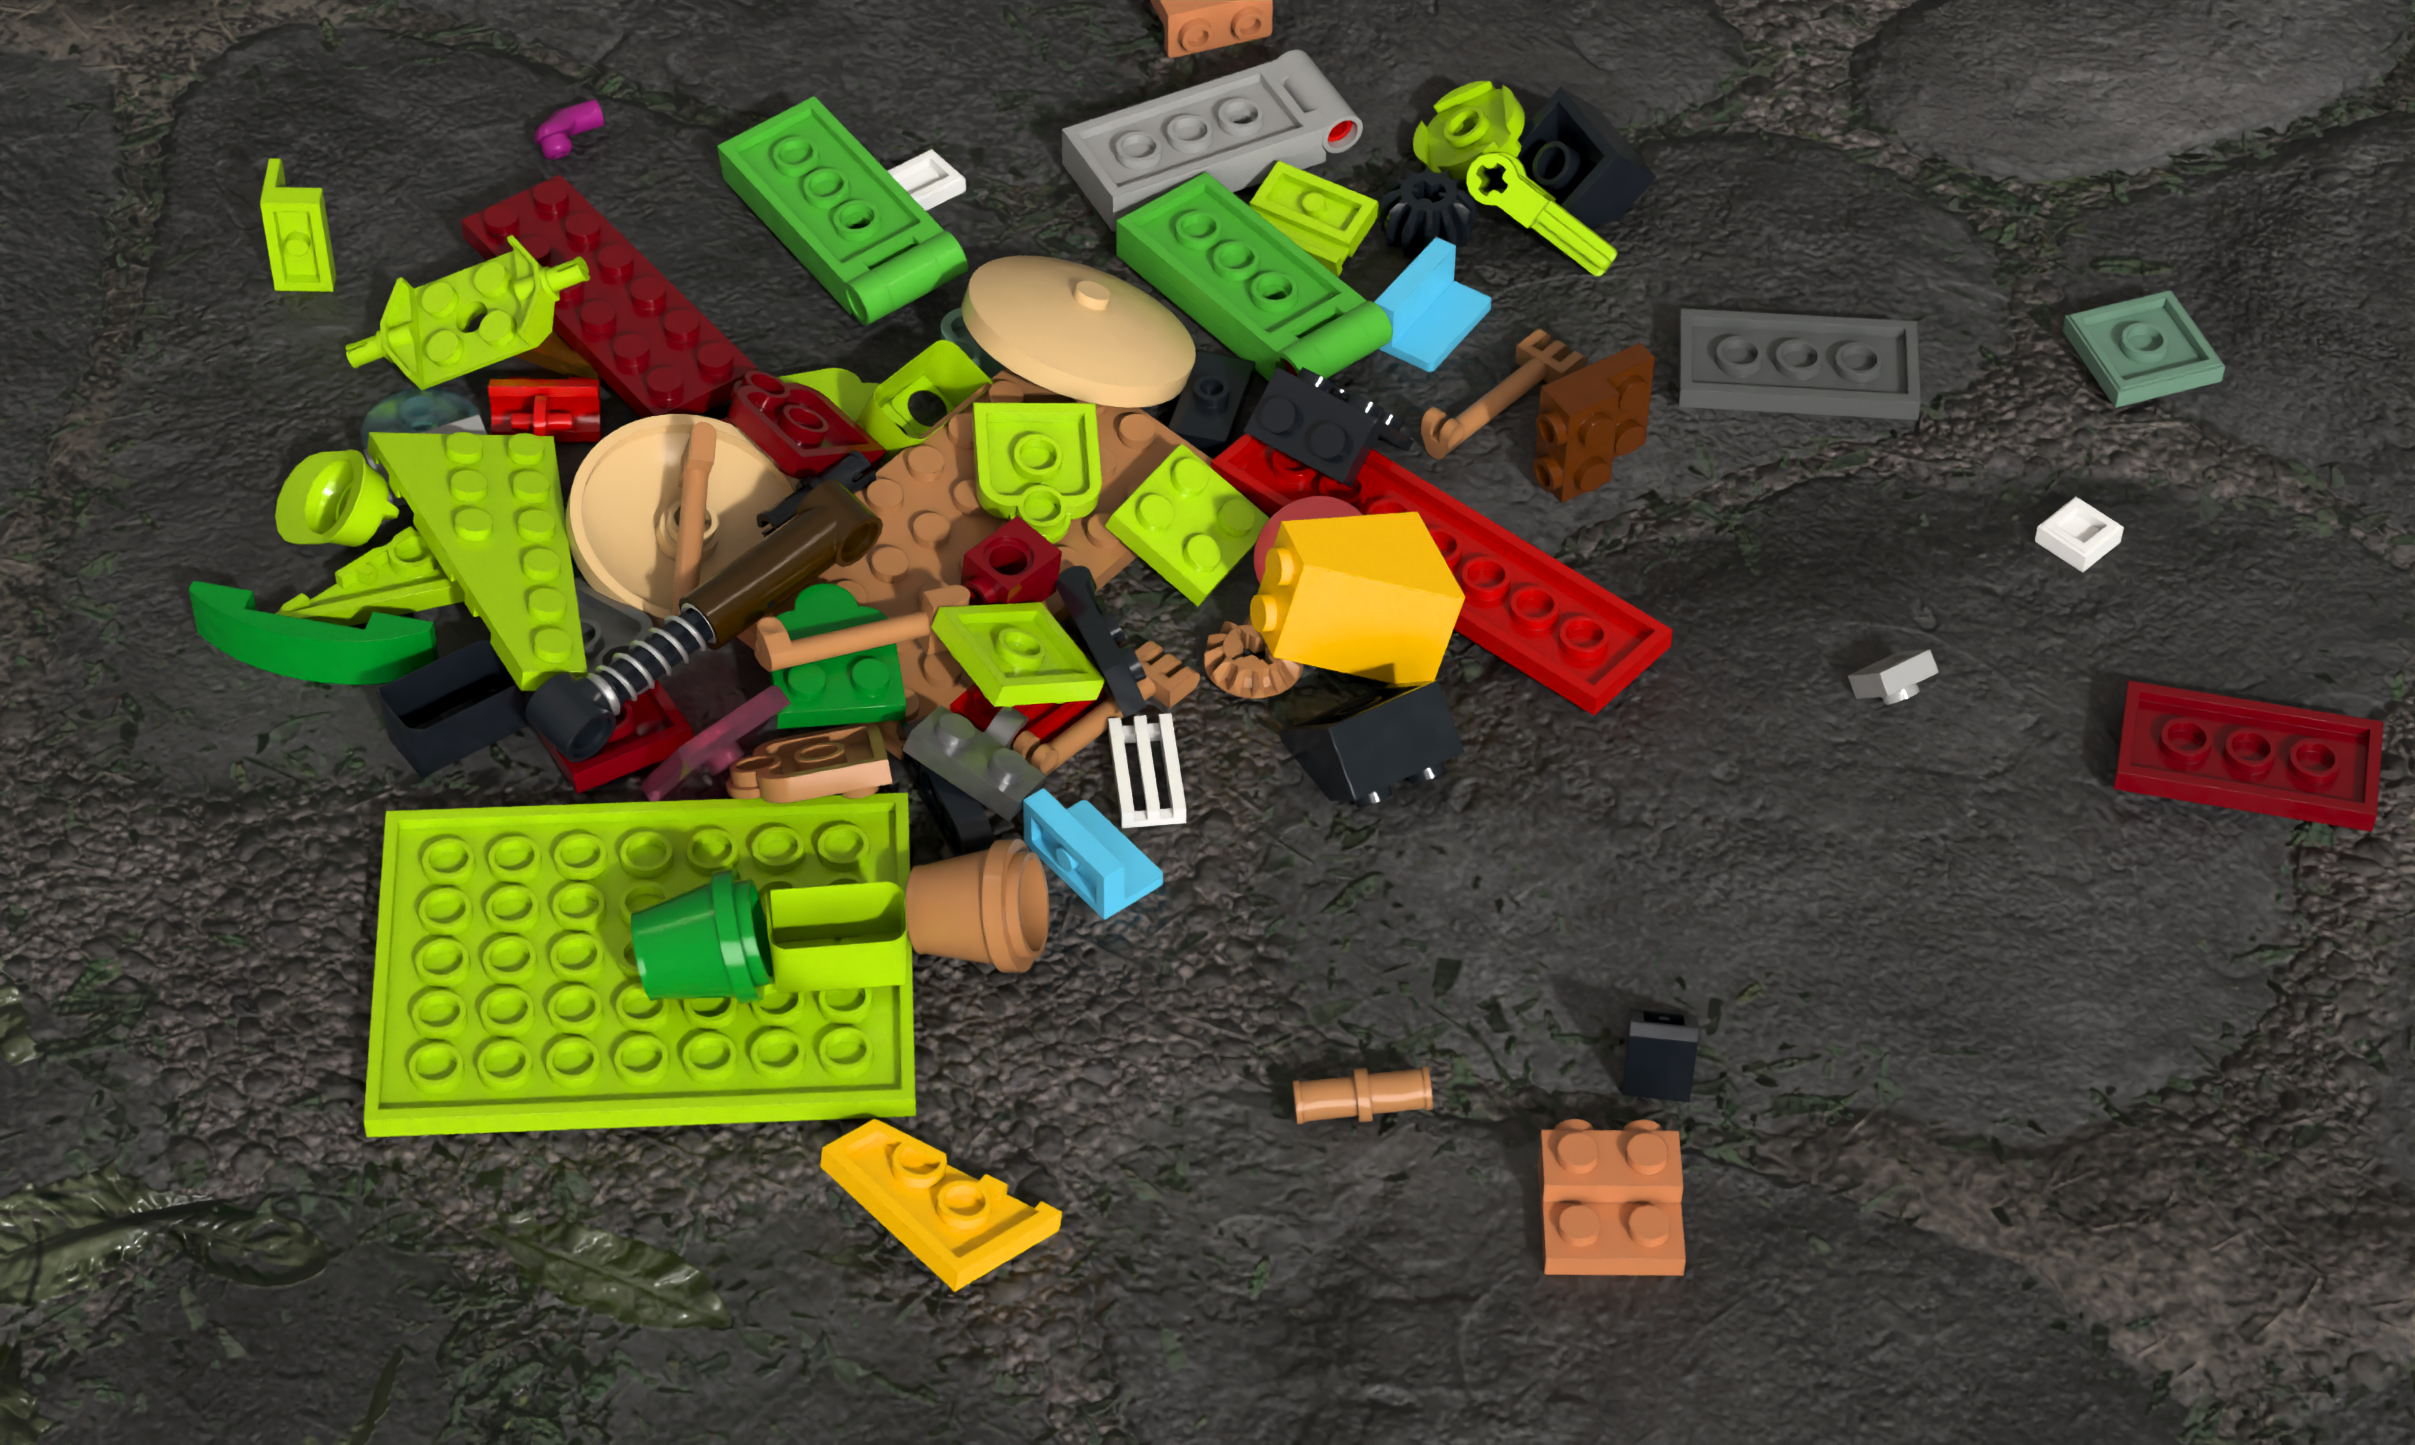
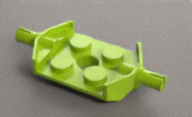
M513 235L508 236L507 240L514 248V251L420 287L413 288L403 277L398 278L380 321V330L376 332V335L347 344L345 348L347 350V358L350 364L357 369L364 364L385 357L392 364L396 363L421 390H425L538 347L552 332L555 302L560 300L559 291L583 281H589L588 266L585 260L578 256L573 260L552 268L548 266L542 267ZM487 313L482 319L479 329L467 333L473 319L480 314Z

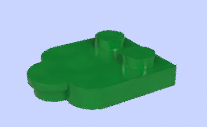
M827 583L816 584L806 588L798 595L793 611H787L775 617L784 625L790 641L889 619L879 610L858 606L854 596L843 587ZM896 643L769 672L777 729L905 720L906 699Z

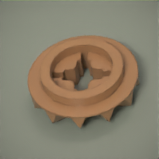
M1248 615L1242 625L1238 626L1232 622L1225 621L1219 634L1208 635L1204 653V668L1211 681L1227 693L1251 699L1272 697L1291 688L1302 674L1304 664L1272 656L1261 633L1254 629L1250 615ZM1243 648H1249L1255 654L1265 651V661L1263 659L1259 660L1254 655L1243 658Z

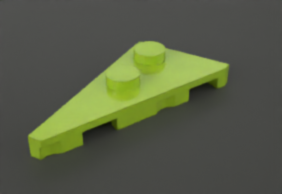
M409 526L396 534L387 545L372 549L335 572L337 584L311 600L301 593L283 604L281 609L275 614L342 626H353L367 623L373 612L399 616L464 602L465 592L458 581L451 582L421 534Z

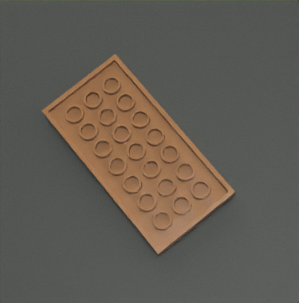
M1007 367L991 379L994 382L993 385L987 382L918 439L928 437L950 419L946 425L922 444L905 448L875 473V481L854 494L883 523L881 535L872 549L862 559L850 566L833 565L762 618H775L784 612L793 611L795 601L803 590L823 583L843 587L854 596L858 606L874 608L885 614L888 618L921 612L923 592L951 585H961L964 554L1009 522V519L998 518L988 513L980 505L977 498L971 420L973 403L1089 402L1058 394L1028 381ZM977 397H979L976 401H974L971 405H969V406H968L966 409H964L961 413L957 414L959 411H961L963 408H965L968 404H970L973 400H975ZM1095 404L1102 476L1099 501L1090 514L1079 519H1071L1068 533L1061 540L1053 543L1054 546L1062 551L1059 574L1073 566H1085L1090 570L1097 586L1096 592L1138 557L1135 552L1104 527L1112 514L1181 443L1209 467L1212 461L1210 457L1139 407H1113ZM1058 590L1042 602L1059 624L1070 615ZM758 621L736 636L753 650H755V642L758 639L756 636ZM918 639L896 643L906 699L905 720L878 722L885 749L900 760H902V747L907 740L900 741L896 733L897 724L930 715L940 705L950 710V704L975 684L960 663L952 657L949 650L927 655Z

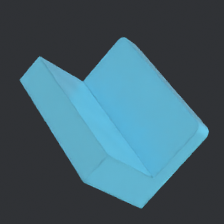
M1436 237L1374 302L1388 316L1393 331L1391 342L1379 348V350L1427 372L1434 371L1491 310V297L1454 281L1456 245Z
M1044 788L1023 800L1024 842L1103 920L1162 886L1163 872L1089 801L1081 800L1065 809Z

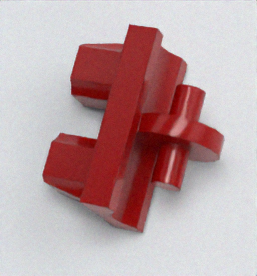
M508 377V379H490L488 390L491 406V435L528 433L536 436H554V442L601 441L602 422L599 379H590V377H568V379Z

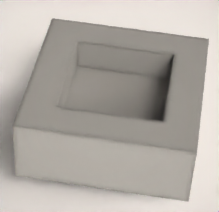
M1925 649L1896 652L1848 675L1856 699L1881 697L1883 703L1888 705L1916 695L1920 692L1917 683L1939 673L1931 650Z

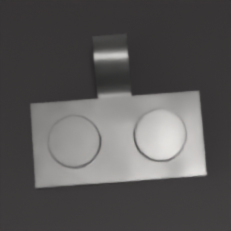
M940 705L910 732L902 751L1007 821H1010L1023 808V800L1040 790L1047 776L1029 764L1021 754L1013 750V738L1029 720L1027 716L1013 707H1003L994 717L988 728L981 732L967 718L953 713Z

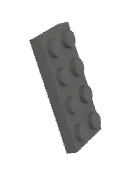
M1683 308L1680 310L1679 407L1918 420L1921 395L1917 321Z

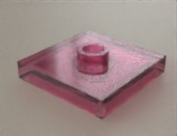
M771 685L679 747L642 782L643 785L640 788L650 802L661 801L707 769L713 777L730 767L733 762L745 755L741 746L750 741L791 704L778 685L775 687Z

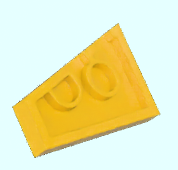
M873 1119L822 1147L820 1167L954 1292L1060 1230L1062 1211L1042 1201L1034 1208L1008 1195V1184L988 1174L977 1180L947 1165L946 1153L880 1120Z

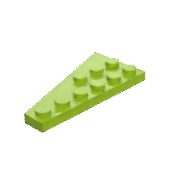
M369 432L367 452L375 464H383L389 474L388 485L396 497H404L414 513L413 524L451 582H459L465 592L464 603L473 617L480 616L491 632L490 644L521 691H537L547 680L565 672L573 674L576 678L579 676L587 677V665L570 547L567 539L566 519L554 436H536L528 433L516 435H478L469 432H457L454 434Z

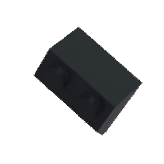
M1561 86L1523 128L1518 138L1521 144V151L1517 158L1524 165L1527 177L1557 199L1555 202L1590 229L1619 220L1657 178L1599 109ZM1503 166L1486 171L1499 189L1507 188L1508 184L1502 179L1506 171ZM1535 231V233L1540 237L1542 241L1548 244L1551 243Z
M1438 680L1386 684L1278 731L1284 746L1329 801H1354L1356 808L1366 807L1390 797L1392 791L1389 785L1409 777L1411 784H1415L1446 772L1447 769L1444 761L1464 753Z

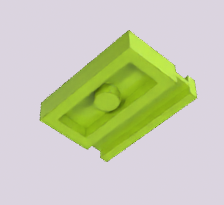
M1279 160L1249 202L1250 207L1336 276L1340 275L1343 270L1342 264L1348 256L1352 257L1378 218L1379 210L1377 200Z

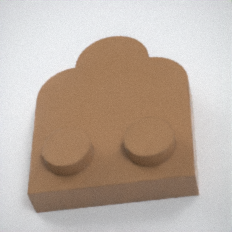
M871 722L788 736L765 742L754 749L752 756L741 758L730 765L731 777L726 781L728 795L737 799L762 797L764 801L770 803H790L839 793L844 798H862L876 793L879 790V786L892 784V778L878 722Z

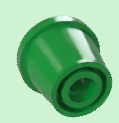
M736 868L715 871L712 874V880L631 913V933L637 967L644 990L651 1001L658 999L737 998L740 1004L762 1000L764 997V986L774 982L767 923L762 903L751 878L741 879Z

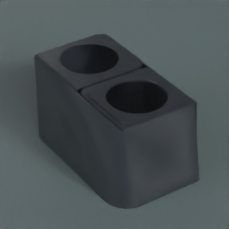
M487 640L473 642L380 687V695L376 691L390 741L421 778L527 727L523 691L519 689L490 644V641ZM448 711L446 718L440 716V714Z

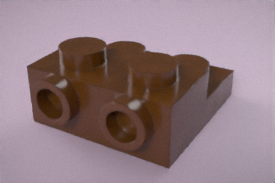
M1641 342L1541 387L1539 415L1536 419V451L1532 468L1539 486L1544 491L1551 492L1561 503L1585 492H1592L1611 481L1613 459L1633 452L1646 442L1655 356Z

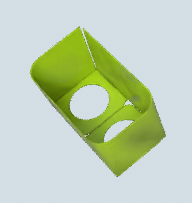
M940 340L932 344L880 384L873 392L855 423L886 449L881 459V463L886 465L905 448L922 444L950 421L949 419L928 437L918 439L931 427L920 424L911 416L908 409V400L913 393L929 391L936 394L945 403L947 414H949L987 382L991 385L994 382L955 343ZM977 397L975 400H973L970 404H968L965 408H963V409H962L961 411H959L957 414L961 413L964 409H966L969 405H971V404H972L974 401H976L979 397ZM896 424L901 426L906 432V434Z
M884 881L770 890L773 929L765 892L768 940L777 994L905 984L907 919L904 892L897 884ZM889 933H900V937H899L898 935H896V934H889ZM836 937H845L839 943L834 940Z

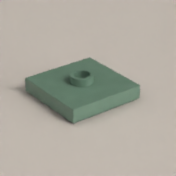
M2171 290L2065 316L2063 333L2115 408L2221 382L2223 379L2225 365Z

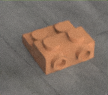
M1580 1119L1562 1121L1555 1126L1554 1130H1541L1538 1176L1544 1275L1683 1276L1686 1255L1681 1206L1684 1185L1679 1131H1663L1658 1123L1651 1120L1632 1121L1625 1125L1622 1130H1594L1590 1123Z

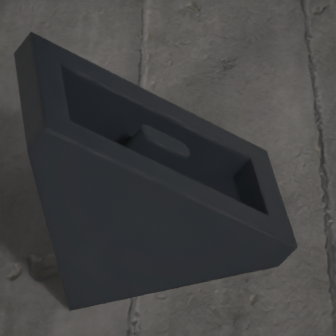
M1630 1008L1622 1095L1690 1102L1699 1037V1025L1696 1015Z

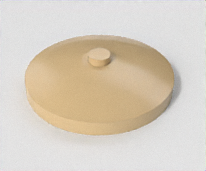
M1030 255L1009 256L992 260L980 266L973 273L962 301V317L968 331L990 356L1028 381L1077 400L1105 406L1128 408L1161 404L1181 393L1195 363L1196 351L1189 332L1182 322L1163 304L1141 289L1116 276L1072 261Z
M666 414L636 420L618 428L599 441L585 457L576 473L567 502L566 532L569 547L577 567L594 590L613 600L644 612L652 620L653 628H663L665 617L671 615L682 488L678 487L680 463L694 425L699 422H707L715 428L717 433L715 459L708 478L699 585L765 538L762 532L770 528L771 524L769 523L763 528L758 527L757 515L762 511L768 510L796 491V484L800 481L797 478L780 472L774 466L773 459L737 426L730 423L688 414Z

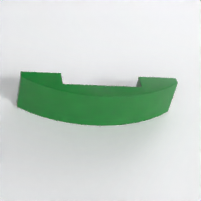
M193 581L189 587L197 633L231 657L271 673L320 683L373 685L391 683L439 659L434 622L373 612L366 628L359 629L257 611L254 594L251 590Z

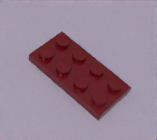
M2128 680L2124 697L2113 789L2372 832L2378 808L2384 721Z

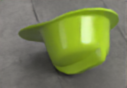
M350 449L346 451L316 453L299 463L284 482L277 500L275 520L277 531L289 543L296 545L333 543L357 547L370 540L382 521L398 518L399 509L388 501L389 485L384 476L366 464V460L360 451Z

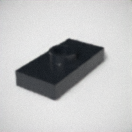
M1197 351L1192 371L1182 390L1168 428L1201 452L1220 455L1229 447L1255 377V361Z

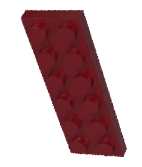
M560 174L461 220L463 238L486 261L514 251V248L507 240V237L511 235L528 250L542 267L548 266L552 268L573 260L578 256L585 260L589 269L588 275L590 280L559 291L560 300L555 302L553 329L642 419L666 414L700 415L732 399L730 393L734 384L739 380H743L748 371H758V368Z

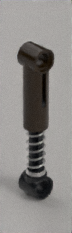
M830 479L820 483L805 496L794 517L680 598L678 604L680 609L679 616L668 615L664 619L663 628L652 627L648 629L646 640L632 641L627 654H614L612 665L609 667L597 666L595 673H588L587 677L579 676L576 678L573 674L565 672L547 680L537 689L528 702L525 711L527 721L569 762L578 763L587 760L603 748L611 738L616 728L617 719L615 715L620 714V709H622L625 701L628 699L630 701H637V693L645 687L654 689V680L662 674L671 676V668L679 662L688 664V655L695 650L706 651V647L712 650L720 649L833 565L850 566L862 559L880 537L883 527L882 520L840 481Z

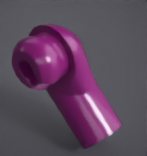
M592 99L557 110L536 128L534 132L536 145H541L542 154L546 159L557 160L567 156L572 149V143L568 137L604 126V118L598 102Z

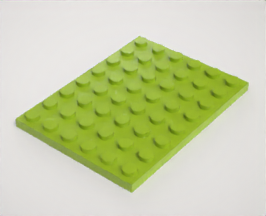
M908 792L878 793L854 799L844 798L841 795H829L790 803H770L762 798L386 811L364 1107L366 1137L916 1116L912 944L908 929L906 980L904 985L777 994L774 976L773 984L764 986V997L762 1000L740 1004L737 998L658 999L651 1001L644 990L640 978L631 933V913L633 911L641 910L712 880L713 872L729 868H736L741 879L751 878L753 880L767 923L766 892L772 929L770 890L886 881L900 886L906 898L907 882L910 875ZM889 933V934H896V935H898V936L900 937V933ZM836 937L834 940L839 943L845 937Z

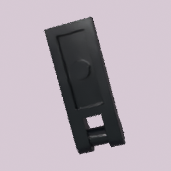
M1085 566L1067 568L1059 574L1058 580L1055 581L1056 588L1070 613V618L1099 673L1105 679L1106 686L1125 718L1147 707L1137 686V683L1146 679L1147 676L1131 644L1119 649V647L1127 644L1126 638L1111 609H1107L1105 602L1101 598L1094 596L1097 586L1090 570Z

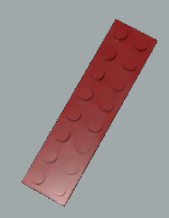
M1244 434L1210 462V467L1258 509L1271 517L1284 506L1296 500L1312 496H1328L1341 499L1354 506L1362 515L1418 512L1465 595L1454 630L1592 715H1596L1671 647L1673 629L1374 449H1371L1351 488L1248 434Z

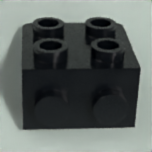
M1277 367L1243 431L1350 488L1378 437L1407 452L1414 442L1399 432L1404 421L1385 412L1383 408L1353 392L1350 394L1340 389L1331 381L1304 367L1301 368L1297 377Z

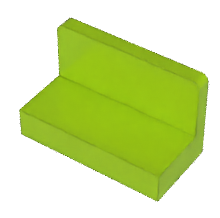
M269 158L260 207L275 291L333 292L336 270L323 188L286 187L282 159Z

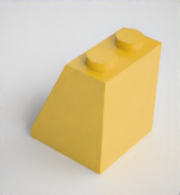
M1404 512L1281 521L1273 548H1270L1266 555V569L1258 593L1253 596L1250 604L1252 625L1257 632L1261 633L1272 656L1392 684L1434 681L1465 600V595L1419 513Z

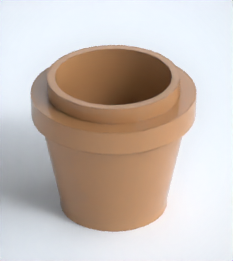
M997 840L991 845L990 849L925 865H916L911 870L906 888L905 908L909 938L914 950L918 954L992 964L1002 973L1026 972L1032 966L1034 959L1042 954L1046 945L1049 928L1048 887L1041 860L1036 853L1030 852L1023 840Z

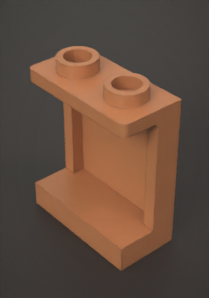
M1150 0L1164 25V49L1170 58L1264 38L1272 33L1273 0Z

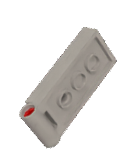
M1291 50L1281 55L1277 60L1063 128L1062 164L1112 232L1117 231L1116 221L1205 172L1233 193L1263 183L1278 160L1301 170L1326 162V151L1324 148L1331 153H1340L1349 149L1360 138L1363 124L1308 54L1302 50Z

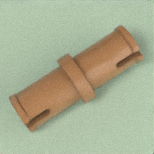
M1428 1066L1421 1067V1069L1368 1074L1367 1068L1353 1069V1076L1302 1082L1296 1080L1292 1082L1297 1124H1304L1306 1121L1357 1116L1359 1123L1370 1122L1373 1120L1372 1114L1416 1109L1432 1110L1433 1108Z

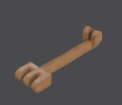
M1537 329L1516 346L1515 363L1521 367L1457 417L1451 418L1446 422V414L1436 407H1431L1425 413L1421 422V435L1426 451L1432 458L1436 460L1442 459L1540 381L1544 380L1547 383H1551L1587 366L1588 358L1577 351L1568 356L1570 351L1568 345L1559 340L1551 343V335L1542 329Z
M699 422L694 425L681 457L678 487L682 488L671 610V615L673 616L680 615L679 599L696 588L700 582L708 478L714 464L717 436L715 428L707 422Z
M951 585L924 591L921 612L791 641L787 630L780 620L773 617H765L757 623L756 636L758 639L755 642L754 655L759 664L768 672L912 639H918L927 655L947 651L948 648L932 630V623L939 607L969 606L970 591L961 585Z
M1148 641L1135 651L1147 676L1146 679L1137 683L1144 701L1152 696L1170 709L1191 693L1198 685L1200 674L1189 666L1181 669V660L1170 653L1163 656V648L1154 641ZM1111 695L1047 744L1040 745L1039 737L1029 730L1023 731L1014 741L1013 750L1021 754L1029 764L1048 776L1107 731L1108 718L1121 717L1122 719L1124 717Z

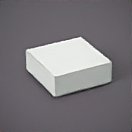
M2075 496L2037 527L2035 542L2076 569L2084 572L2121 542L2124 527Z

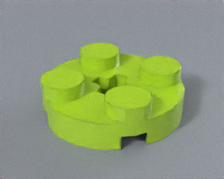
M1476 81L1463 85L1442 97L1433 106L1438 114L1431 120L1428 127L1421 120L1414 134V152L1424 167L1428 166L1432 173L1438 174L1450 169L1453 180H1466L1471 163L1479 156L1500 152L1509 153L1517 157L1521 151V144L1518 138L1524 128L1525 115L1522 106L1511 90L1503 84V89H1495L1490 81Z

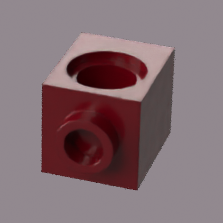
M1017 515L964 554L961 586L966 587L970 591L969 606L1043 602L1057 592L1055 581L1059 578L1062 551Z

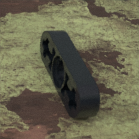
M928 715L897 724L896 733L900 741L907 740L910 732ZM902 751L903 762L953 857L990 849L994 843V837L989 821L979 801Z

